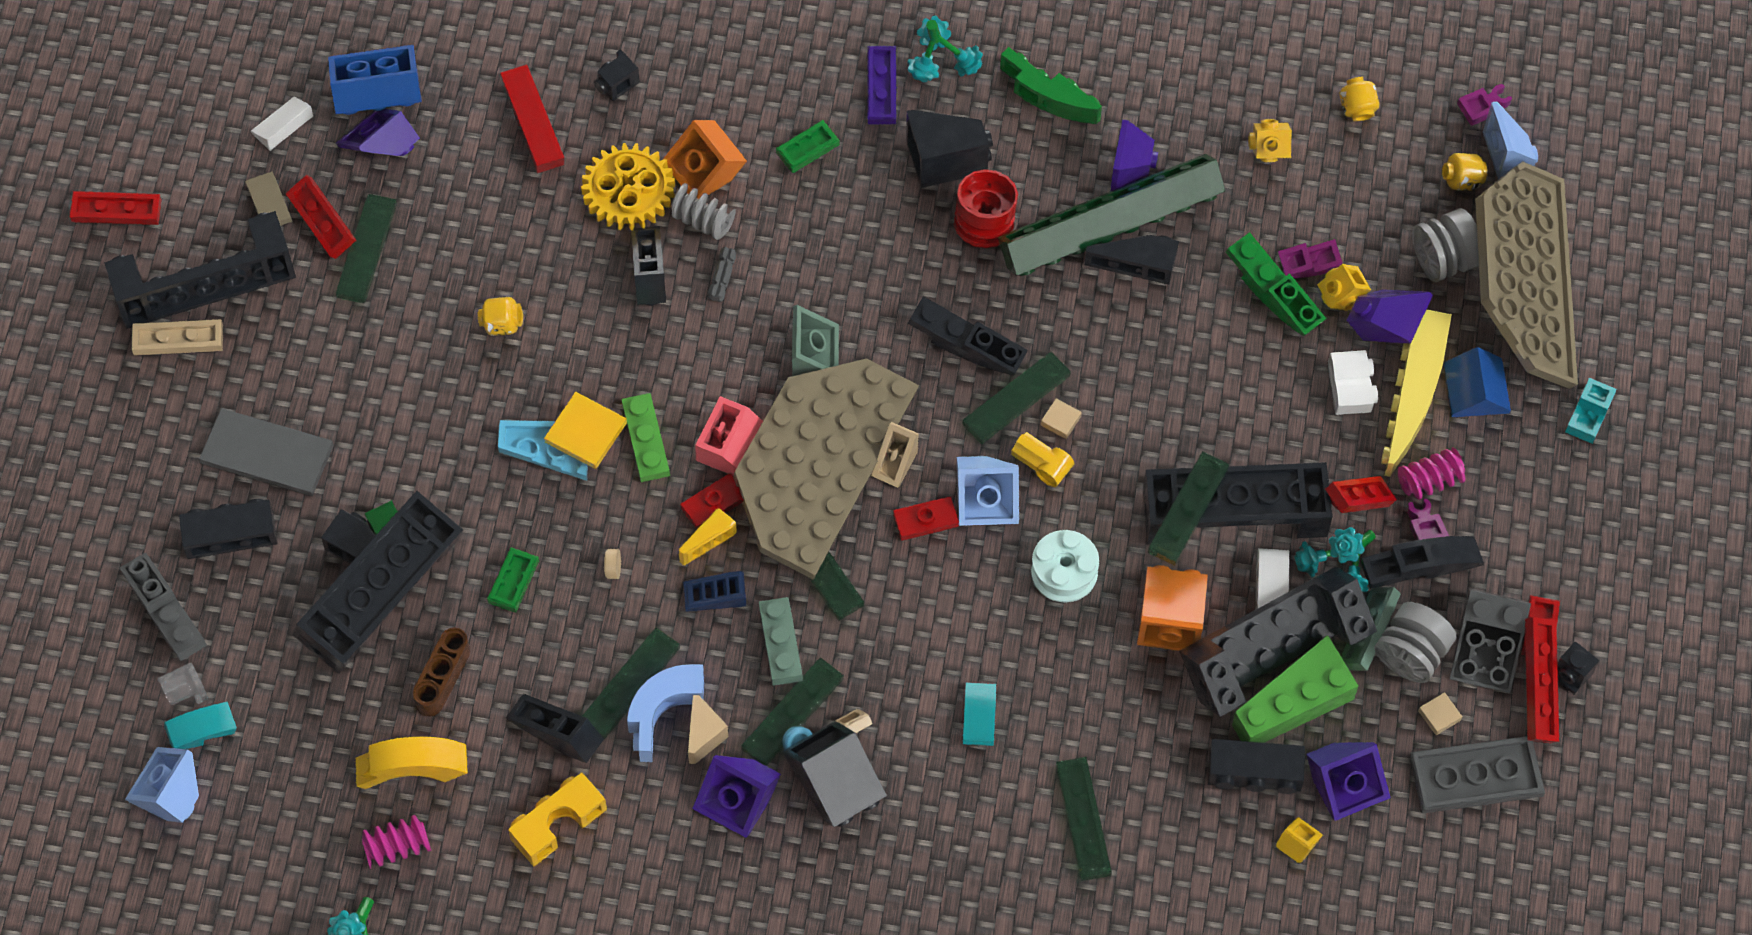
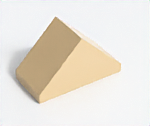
M891 422L877 458L878 462L871 476L898 488L918 453L919 434Z
M693 695L688 746L689 764H696L728 738V726L699 695Z

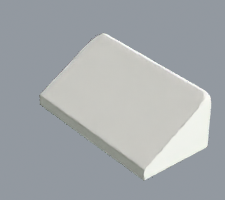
M293 97L251 130V133L264 146L272 150L313 117L312 108L306 102Z

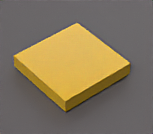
M575 392L544 437V441L582 463L597 469L627 424V418Z

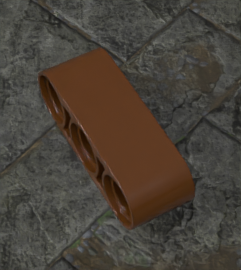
M449 628L442 633L414 687L413 697L416 708L423 716H435L443 709L469 658L470 646L466 633L460 628ZM454 642L462 643V646L458 649L448 648ZM441 668L449 670L447 674L442 676L435 674ZM432 694L436 696L430 702L421 701L425 695Z

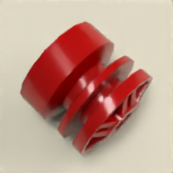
M986 169L974 171L964 177L958 187L954 219L956 232L963 241L975 247L990 248L1000 245L999 236L1013 231L1018 200V191L1015 183L1008 176L998 171Z

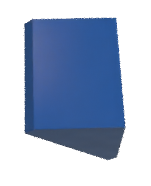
M1476 347L1443 363L1451 417L1510 414L1511 408L1502 358Z

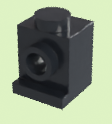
M621 49L616 52V59L608 61L601 66L600 70L597 71L598 78L594 80L596 89L602 95L606 94L612 101L640 83L638 67Z
M1575 641L1559 659L1558 683L1575 695L1593 675L1600 660Z

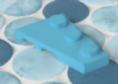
M500 420L499 453L587 481L588 465L545 443L544 437L555 421Z

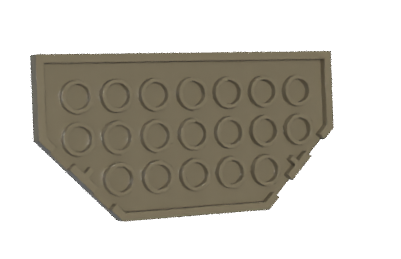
M1521 162L1475 199L1481 303L1527 373L1570 389L1578 385L1565 183L1563 178L1528 163Z
M862 359L788 377L733 475L735 483L740 489L743 506L750 525L752 524L757 538L756 543L761 553L814 580L878 462L877 458L889 424L893 422L899 425L919 385L869 359Z

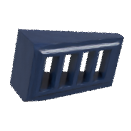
M743 571L683 581L686 612L746 607ZM729 586H735L736 593L730 594ZM717 587H723L724 596L718 597ZM705 588H711L712 598L706 599ZM693 589H699V601H694Z

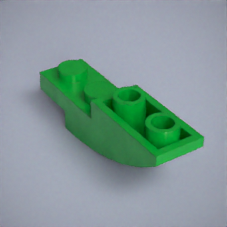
M1010 47L1001 53L1000 69L1015 80L1014 93L1041 110L1068 120L1097 124L1100 121L1102 111L1100 102L1094 96L1087 95L1079 89L1075 81L1065 78L1060 73L1051 80L1044 70L1034 67L1022 53H1016Z
M1250 232L1225 251L1243 273L1241 279L1251 291L1294 331L1304 337L1327 319L1289 273L1285 276Z

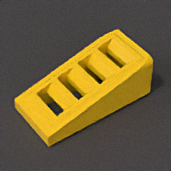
M716 509L679 548L680 563L685 566L737 533L736 522L721 509Z

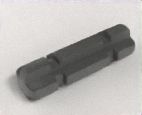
M723 247L720 251L719 261H717L712 278L713 283L710 285L708 297L712 301L722 302L724 300L725 289L728 287L733 269L732 265L736 259V251L732 248Z

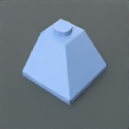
M1492 102L1483 134L1497 177L1500 179L1521 162L1535 166V163L1538 162V152L1536 147L1531 145L1526 132L1498 102Z
M988 456L956 457L959 526L1019 524L1018 465Z
M157 747L125 800L166 821L183 823L192 814L194 804L199 797L193 753L188 749Z

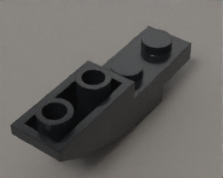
M924 296L908 322L909 325L932 337L931 343L974 364L1013 376L1028 351L977 321L973 325Z
M1446 536L1393 545L1391 551L1362 557L1360 562L1365 577L1369 581V589L1425 576L1427 580L1484 565L1474 536Z

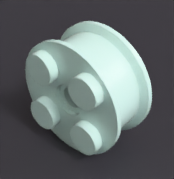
M1059 530L1049 533L1037 543L1033 552L1031 575L1035 587L1042 595L1053 601L1065 603L1082 599L1091 592L1096 584L1099 567L1098 551L1090 539L1076 531Z

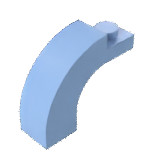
M679 665L665 669L647 680L635 694L629 708L627 724L629 733H634L633 751H639L640 762H653L654 727L663 712L677 705H692L693 695H699L704 700L703 665Z

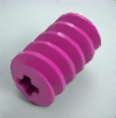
M1454 447L1451 448V451L1448 449L1442 450L1440 455L1437 453L1432 454L1429 459L1426 457L1421 458L1418 463L1415 461L1411 462L1408 467H1398V478L1402 490L1407 496L1413 493L1417 500L1422 499V489H1424L1428 496L1433 495L1432 485H1435L1436 489L1440 492L1444 490L1443 481L1449 487L1455 485L1454 477L1460 483L1465 482L1464 464L1459 452Z
M415 815L411 816L410 826L407 825L404 819H399L398 829H395L392 823L389 822L387 823L386 833H383L379 826L375 827L373 837L367 830L362 831V842L370 869L372 859L379 866H383L385 855L391 863L396 861V852H399L403 859L408 858L409 848L412 849L415 855H419L422 844L428 852L431 851L424 824Z

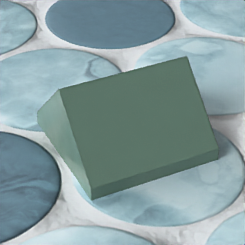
M799 305L793 306L792 376L838 366L839 324Z

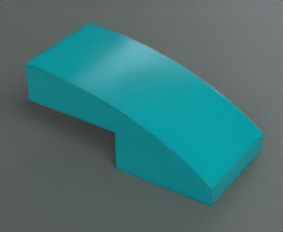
M1589 378L1565 433L1593 444L1617 389Z
M966 683L963 744L994 746L996 684Z
M228 702L203 707L177 716L164 723L171 747L177 749L203 746L205 740L235 734L237 729Z

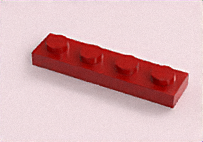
M1537 617L1526 618L1528 741L1556 743L1559 742L1557 620Z

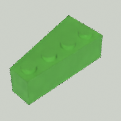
M1327 635L1235 712L1232 726L1241 741L1265 743L1354 700L1358 684Z

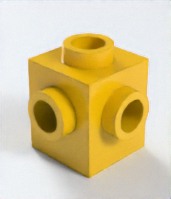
M1264 119L1261 120V123H1254L1253 132H1250L1248 135L1249 150H1253L1256 158L1262 162H1276L1278 158H1291L1292 130L1289 124L1278 123V120Z
M1341 264L1339 267L1328 271L1325 274V278L1317 284L1322 293L1323 302L1332 309L1344 311L1352 309L1358 296L1365 295L1371 291L1359 267Z

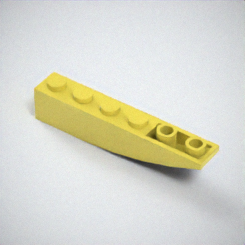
M1426 309L1411 344L1403 343L1400 360L1405 361L1404 369L1399 368L1395 386H1400L1401 388L1399 395L1394 394L1391 405V412H1396L1394 421L1389 420L1386 438H1391L1390 447L1384 446L1381 464L1386 465L1384 476L1390 477L1408 452L1431 405L1443 366L1452 314Z

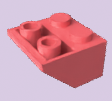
M720 396L695 445L696 461L727 474L731 473L733 476L763 420L748 407Z

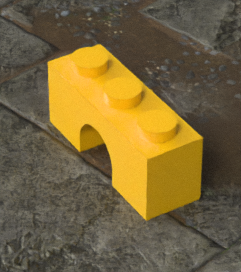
M582 772L576 777L571 776L560 785V789L552 796L546 795L536 803L534 810L527 815L522 814L514 819L508 829L510 840L534 867L558 848L557 839L550 831V826L556 819L570 817L584 828L607 810L606 800Z

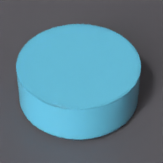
M801 726L791 727L783 736L782 744L784 750L813 733Z

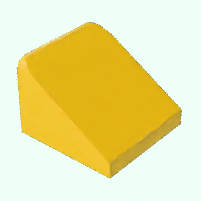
M1297 817L1283 831L1276 843V847L1297 863H1301L1323 835L1300 817Z

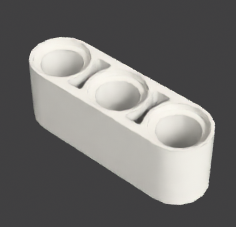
M1258 548L1255 610L1289 592V550Z

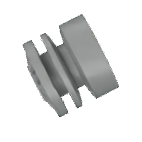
M1460 208L1441 216L1440 222L1433 218L1426 223L1423 222L1413 227L1412 239L1415 253L1423 271L1431 281L1439 282L1446 277H1452L1457 273V269L1465 272L1479 266L1477 224L1465 209Z
M1405 602L1391 620V627L1386 628L1374 649L1378 658L1390 670L1410 681L1425 683L1429 681L1434 674V670L1439 666L1440 658L1447 654L1456 640V632L1443 616L1431 608L1419 603Z

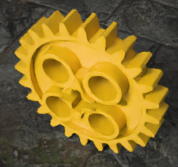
M623 143L622 150L619 151L612 145V153L610 154L601 150V160L592 157L593 166L586 165V175H582L583 185L581 186L582 195H584V205H589L590 214L596 213L598 222L606 218L607 227L612 226L616 222L618 223V230H621L624 224H628L630 230L633 231L635 223H639L642 228H645V220L648 219L650 222L656 223L655 214L664 216V207H671L670 198L675 197L673 189L675 187V178H672L673 171L672 168H668L667 160H660L658 151L650 155L649 146H646L643 151H639L638 143H635L632 150L628 149L626 143ZM626 167L632 168L628 171L621 170ZM647 183H652V184H654V185H652V186H650V187L643 186L644 184H647ZM604 187H613L610 190L603 189ZM629 202L635 203V204L632 205V206H626V205H625L626 203H629Z

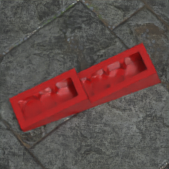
M528 65L501 72V79L518 126L522 130L537 174L563 166L564 155Z

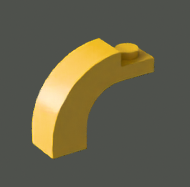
M404 737L390 739L369 745L368 753L356 757L357 787L368 789L387 780L404 776H423L447 782L468 773L466 744L445 738Z

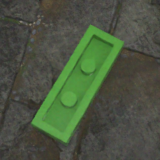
M651 393L621 399L624 415L627 418V427L640 481L645 482L670 476Z

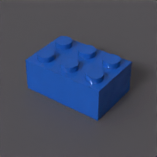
M414 45L328 57L330 85L336 114L350 115L358 111L370 109L379 111L386 107L398 105L406 107L422 102Z

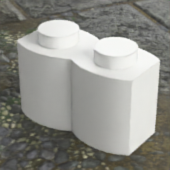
M1366 350L1330 353L1328 369L1335 414L1371 412L1374 403L1378 402L1377 386H1372L1370 376L1374 375L1373 360L1368 359Z

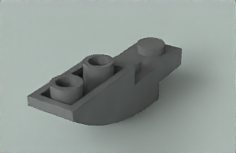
M146 552L120 567L122 574L145 611L180 661L207 646L204 638Z

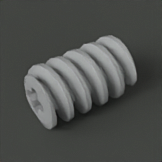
M682 184L671 205L672 217L677 220L682 218V222L687 225L692 223V227L696 230L702 228V232L706 235L712 233V237L716 240L725 236L733 223L736 209L727 214L728 204L724 203L718 209V199L714 198L708 204V194L704 193L698 199V189L694 188L688 194V184Z

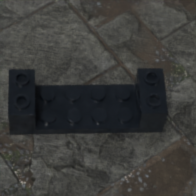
M276 211L260 213L254 218L247 219L256 249L251 251L243 250L234 256L224 259H213L207 264L194 268H184L178 273L168 276H157L145 283L142 281L133 254L127 256L120 255L104 262L126 329L132 328L133 324L149 323L296 278Z
M1327 462L1146 470L1142 491L1147 545L1177 543L1180 528L1296 524L1297 538L1327 537L1333 518L1331 498L1325 490L1329 486Z
M416 491L296 624L292 635L335 672L340 674L359 653L363 643L434 563H439L455 545L463 529L420 492Z
M1334 567L1179 652L1200 703L1221 717L1246 703L1240 688L1241 686L1308 651L1327 635L1330 638L1337 636L1348 644L1353 645L1377 632L1358 579L1338 567Z

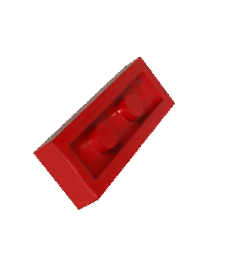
M305 175L286 193L330 257L337 259L357 241L312 177Z
M73 191L70 219L71 222L159 225L162 199L160 194Z
M1381 476L1335 481L1325 488L1331 498L1332 505L1341 513L1389 507L1397 500Z

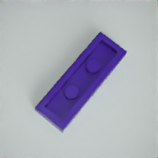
M868 46V124H896V46Z

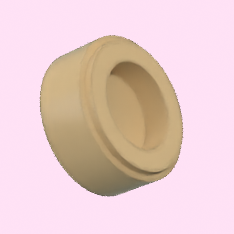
M607 549L605 552L604 572L607 579H619L621 554L619 549Z

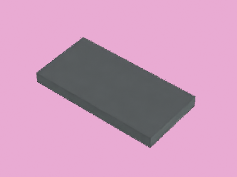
M221 408L199 460L203 465L313 496L334 444L329 439Z
M1527 736L1410 752L1409 755L1422 814L1543 797L1545 794L1533 741H1528Z

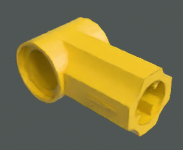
M1027 432L1018 438L1011 450L1012 456L1035 470L1039 479L1050 487H1057L1075 464L1067 452L1057 447L1051 449Z

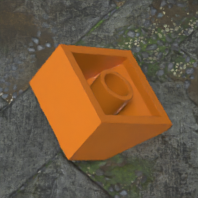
M693 120L663 158L667 160L668 168H672L673 176L681 186L684 183L688 184V194L692 189H698V199L702 194L706 193L709 195L731 182L747 162L715 120Z

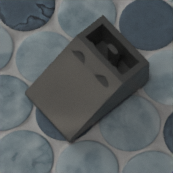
M1469 588L1450 679L1510 693L1525 632V619L1528 618L1531 603Z

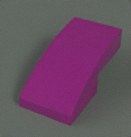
M1335 239L1308 248L1306 243L1278 251L1285 276L1290 273L1294 279L1326 274L1331 269L1343 264Z

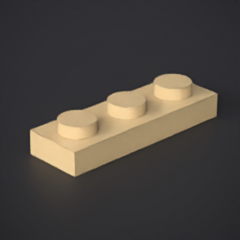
M221 319L133 324L132 352L134 355L223 351V323Z

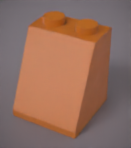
M1163 565L1147 567L1137 645L1180 651L1200 640L1204 622L1208 575L1201 574L1199 571L1192 569L1184 571L1171 570Z

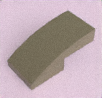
M273 171L245 181L257 214L276 211L280 226L292 222Z

